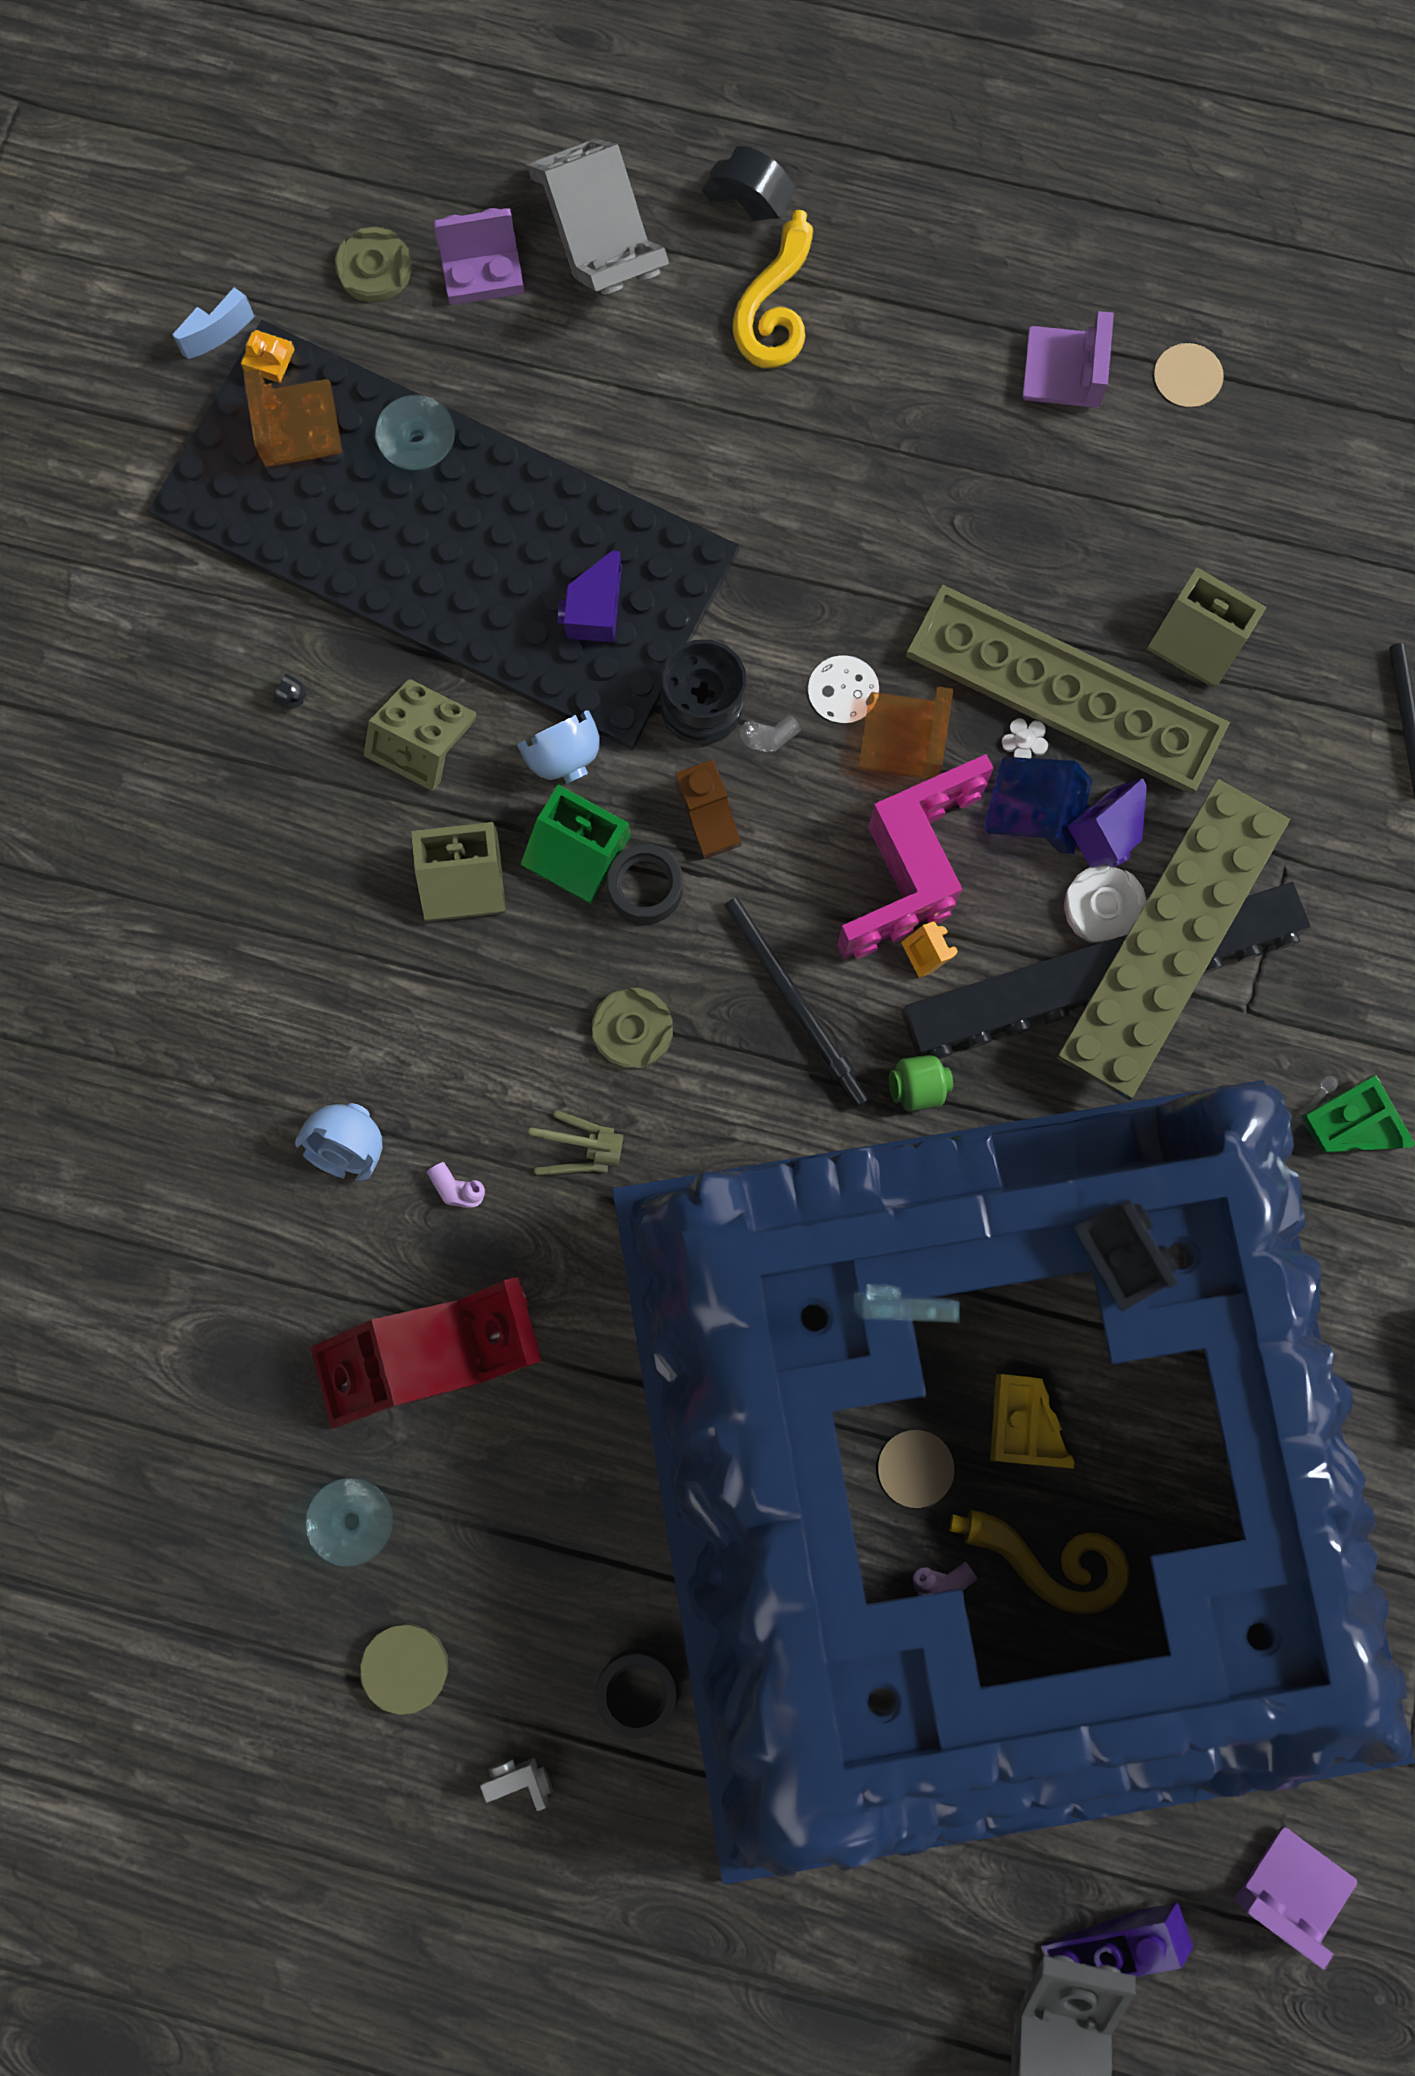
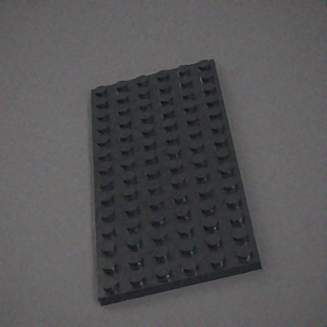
M261 319L255 330L291 341L294 347V352L281 383L245 372L241 365L245 355L244 348L148 509L151 517L562 717L569 719L576 715L580 723L583 721L580 715L589 710L600 735L633 750L660 700L662 670L668 656L680 645L690 642L694 637L739 553V544ZM611 551H620L622 571L614 642L567 639L564 624H558V607L560 599L566 600L568 585Z

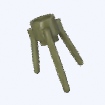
M555 1111L553 1115L556 1119L594 1134H590V1137L586 1138L537 1128H529L527 1131L530 1136L588 1147L586 1158L594 1159V1162L536 1167L534 1169L535 1175L589 1171L607 1173L608 1166L619 1167L624 1135L614 1133V1128L599 1126L573 1115Z

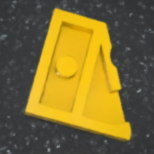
M996 1374L990 1460L1074 1469L1073 1457L1066 1451L1059 1432L1062 1429L1056 1414L1049 1406L1050 1397L1042 1378Z

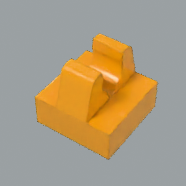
M255 330V332H251L246 343L245 355L241 365L245 372L281 383L294 352V347L291 341Z
M935 921L921 926L901 942L919 978L933 973L952 959L958 952L956 947L948 948L943 938L948 931L943 926H937Z

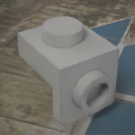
M535 1758L517 1765L514 1764L513 1759L496 1764L488 1769L490 1776L485 1777L480 1785L486 1803L528 1786L537 1811L547 1807L549 1802L548 1794L553 1793L551 1781L545 1767L538 1769Z

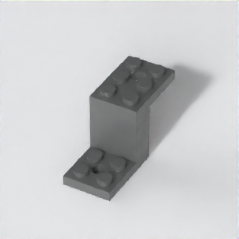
M1043 1956L1013 2016L1010 2076H1112V2034L1136 1995L1135 1976L1120 1973L1118 1969L1111 1966L1092 1967L1078 1964L1066 1956Z

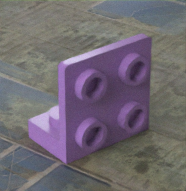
M492 208L481 213L463 216L449 215L444 219L433 221L450 305L525 293L510 209L499 210Z
M1098 311L1093 327L1087 326L1086 331L1031 326L1028 332L1023 399L1099 408L1108 385L1114 313Z
M1281 1826L1234 1900L1248 1914L1324 1970L1334 1954L1321 1941L1356 1887L1357 1880L1288 1828Z

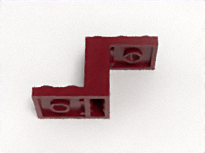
M518 1277L503 1280L456 1301L369 1320L310 1347L331 1429L348 1425L388 1409L472 1388L542 1362L538 1351V1339L533 1333L527 1311L526 1296L521 1289Z

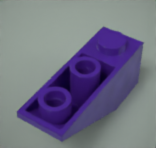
M1178 1902L1136 1910L1043 1943L1041 1947L1046 1957L1066 1956L1078 1964L1092 1967L1111 1966L1118 1969L1120 1973L1138 1977L1181 1969L1193 1949V1944Z

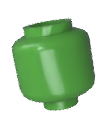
M932 1055L903 1058L896 1064L895 1070H891L889 1073L890 1094L895 1103H900L902 1108L910 1112L938 1108L944 1104L947 1092H951L953 1089L952 1073L948 1067H943L937 1057Z

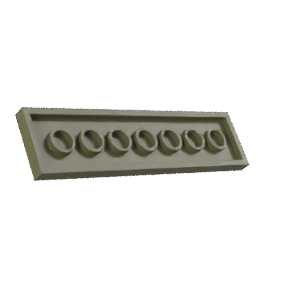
M943 584L906 657L1191 795H1194L1230 724L1227 720Z
M1220 779L1214 783L1056 1059L1127 1100H1131L1134 1097L1291 820L1290 818Z

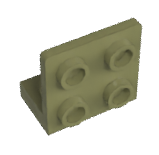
M407 680L369 720L364 756L433 791L441 782L446 753L475 722L477 714L413 680Z

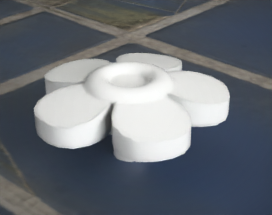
M1016 719L1010 725L1012 734H1007L1002 738L1004 750L1007 752L1015 751L1014 757L1019 763L1029 762L1031 751L1033 754L1041 756L1048 749L1047 741L1041 738L1046 733V728L1040 721H1033L1027 729V723L1024 719Z

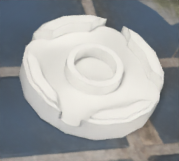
M1104 864L1089 867L1076 876L1066 891L1064 910L1067 922L1078 936L1089 943L1099 944L1127 935L1145 905L1146 897L1144 888L1134 875L1128 871L1124 872L1121 869Z

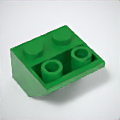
M557 785L536 820L521 861V866L591 904L607 878L612 860L625 848L631 837L629 823L568 789Z

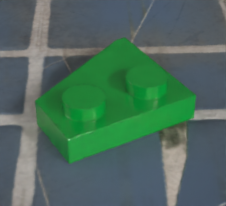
M1377 1075L1368 1076L1301 1115L1320 1152L1411 1148L1415 1146V1142Z

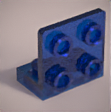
M1004 757L1000 764L984 830L989 834L1045 838L1059 853L1074 854L1077 843L1068 826L1085 812L1093 779L1075 760Z

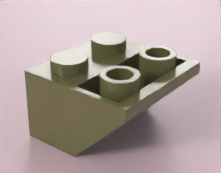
M1196 568L1147 650L1216 689L1267 607L1203 570Z
M493 822L411 831L415 874L425 922L506 913L499 837Z

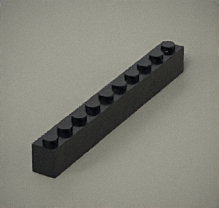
M1294 882L1246 897L1203 974L1222 968L1224 966L1223 961L1237 957L1239 962H1243L1260 956L1262 948L1275 944L1276 949L1281 950L1301 942L1299 936L1308 930L1311 925ZM1127 935L905 1005L902 1016L916 1057L932 1055L942 1059L953 1054V1047L966 1043L969 1049L980 1047L992 1041L991 1035L1006 1031L1007 1036L1017 1035L1031 1029L1029 1024L1031 1022L1045 1019L1046 1024H1050L1069 1017V1010L1081 1006L1085 1009Z

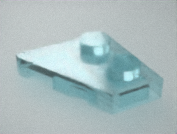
M867 1284L866 1293L855 1292L854 1311L862 1318L958 1321L959 1301L900 1294L901 1288L890 1284Z

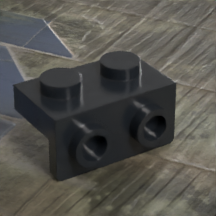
M1119 1199L1071 1227L1114 1304L1122 1312L1163 1288L1171 1289L1178 1284L1173 1275V1272L1177 1270L1173 1257L1163 1245L1156 1246L1148 1230L1153 1228L1148 1214L1139 1203L1133 1205L1129 1199Z

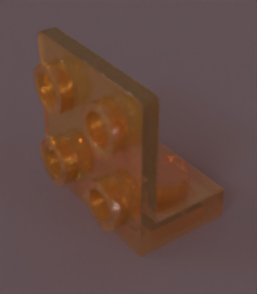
M259 369L243 372L254 444L265 467L336 455L342 452L332 386L328 379L273 388L272 384H265Z
M937 687L933 700L871 692L868 700L859 768L861 770L928 780L938 776L943 766L953 689Z

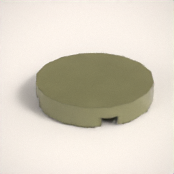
M380 227L361 228L353 232V237L349 238L347 242L344 239L339 245L335 256L336 273L343 288L357 300L365 302L387 301L398 295L408 284L412 273L411 257L406 244L391 230Z
M642 988L618 990L609 994L598 1005L592 1019L593 1039L599 1053L611 1064L623 1069H643L656 1063L667 1052L673 1038V1020L667 1005L655 993Z
M412 1623L393 1625L376 1635L365 1649L360 1665L362 1685L369 1699L382 1710L397 1715L416 1713L429 1706L443 1690L449 1672L447 1653L440 1639L427 1629Z

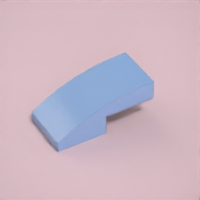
M233 288L210 315L197 307L173 333V337L182 355L187 359H191L209 352L228 341L255 316L246 295Z

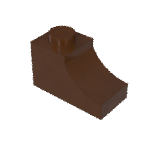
M714 759L676 772V788L703 858L707 859L740 847L742 841L731 813L728 795Z

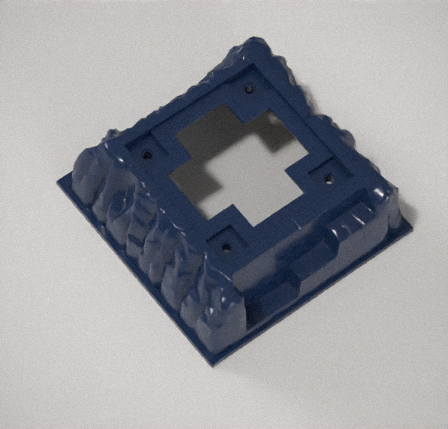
M1264 1080L1236 1085H1221L1212 1089L613 1188L723 1885L775 1875L781 1878L785 1876L795 1877L798 1871L836 1865L844 1872L854 1867L868 1864L874 1858L895 1854L908 1856L923 1853L927 1849L1219 1797H1242L1247 1792L1259 1790L1270 1792L1297 1788L1304 1782L1415 1763L1411 1746L1412 1739L1402 1706V1701L1407 1697L1406 1680L1403 1670L1392 1661L1384 1624L1389 1613V1604L1385 1598V1591L1375 1584L1374 1576L1378 1555L1367 1539L1369 1533L1376 1527L1374 1511L1369 1505L1368 1500L1362 1496L1366 1479L1364 1473L1358 1467V1458L1344 1442L1341 1426L1351 1412L1353 1395L1350 1386L1340 1376L1332 1372V1362L1335 1354L1329 1344L1321 1340L1316 1317L1320 1311L1321 1264L1315 1257L1302 1253L1298 1235L1305 1226V1215L1302 1209V1183L1298 1174L1285 1165L1293 1152L1294 1144L1290 1126L1291 1115L1285 1107L1284 1097L1279 1090L1273 1086L1265 1085ZM1119 1199H1129L1133 1205L1139 1203L1148 1214L1153 1228L1148 1230L1156 1246L1163 1245L1167 1250L1171 1245L1180 1247L1186 1255V1263L1181 1270L1177 1269L1173 1272L1178 1282L1176 1286L1171 1289L1163 1288L1122 1312L1117 1309L1071 1227ZM1092 1270L1111 1364L1204 1348L1244 1540L1150 1556L1170 1655L980 1688L962 1589L866 1605L832 1411L926 1395L909 1301ZM807 1306H818L825 1312L826 1324L822 1330L812 1332L802 1325L800 1319L801 1312ZM1261 1622L1265 1631L1264 1639L1259 1645L1250 1647L1246 1639L1247 1630L1251 1624ZM884 1687L893 1693L892 1704L885 1711H873L868 1707V1696L874 1689Z

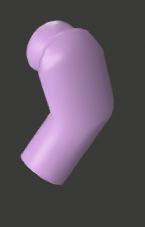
M964 1561L948 1575L926 1567L918 1569L913 1575V1587L920 1596L956 1589L964 1591L978 1578Z

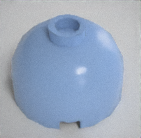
M587 710L580 715L583 720L580 723L575 715L535 734V737L531 738L533 745L528 747L525 740L518 743L517 747L530 770L539 777L548 780L563 777L566 784L588 774L585 766L596 758L600 743L599 733L590 711Z
M348 1103L347 1105L333 1104L318 1109L306 1120L295 1141L297 1148L301 1144L306 1148L303 1156L310 1163L327 1173L343 1179L346 1175L345 1171L358 1174L355 1181L370 1179L383 1148L382 1135L376 1123L369 1117V1112L364 1107L354 1103Z

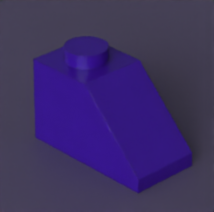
M611 551L568 585L566 600L560 599L558 607V624H564L567 639L614 642L622 571L620 551Z
M1143 778L1114 786L1068 826L1090 868L1108 864L1109 867L1122 864L1131 857L1129 851L1142 841L1147 786Z

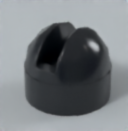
M285 674L275 692L273 703L288 709L301 706L304 701L303 698L306 697V689L303 683Z

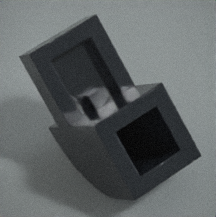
M736 146L730 159L718 160L712 167L710 177L702 192L710 202L737 199L753 221L781 219L797 187L784 169L771 157L750 147Z

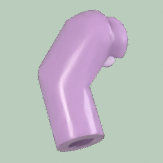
M445 1162L439 1163L427 1171L430 1180L447 1205L473 1208L482 1202L485 1188L481 1182L477 1180H472L471 1182L455 1180Z

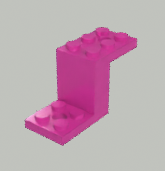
M987 754L874 804L868 828L903 898L842 925L837 946L844 959L855 955L856 959H861L878 950L877 944L891 938L893 943L899 942L914 933V927L927 921L928 923L935 921L936 924H939L952 916L950 911L956 906L963 889L930 823L942 818L946 814L945 810L959 805L960 808H966L982 798L981 794H983L994 769Z

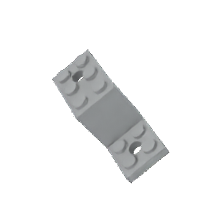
M595 138L526 164L531 180L542 184L545 188L573 276L576 280L594 291L600 290L601 294H609L624 287L622 281L637 276L638 281L652 278L660 274L659 267L669 264L665 248L647 240L618 144Z

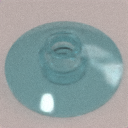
M409 395L393 401L383 410L376 424V440L381 453L392 464L408 470L425 469L437 464L448 454L454 441V424L448 410L437 400L423 395ZM416 435L424 437L421 441L411 442V439Z
M356 1478L340 1479L322 1488L313 1498L306 1516V1532L311 1546L324 1560L338 1566H357L370 1561L385 1547L392 1530V1511L385 1495L373 1484ZM349 1513H354L359 1518V1525L354 1530L349 1529L345 1524V1518Z

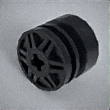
M714 640L690 641L680 645L668 656L662 670L660 713L667 729L677 738L694 745L713 744L725 739L737 727L743 710L747 686L746 669L740 657L727 645ZM698 698H706L705 704L697 703Z

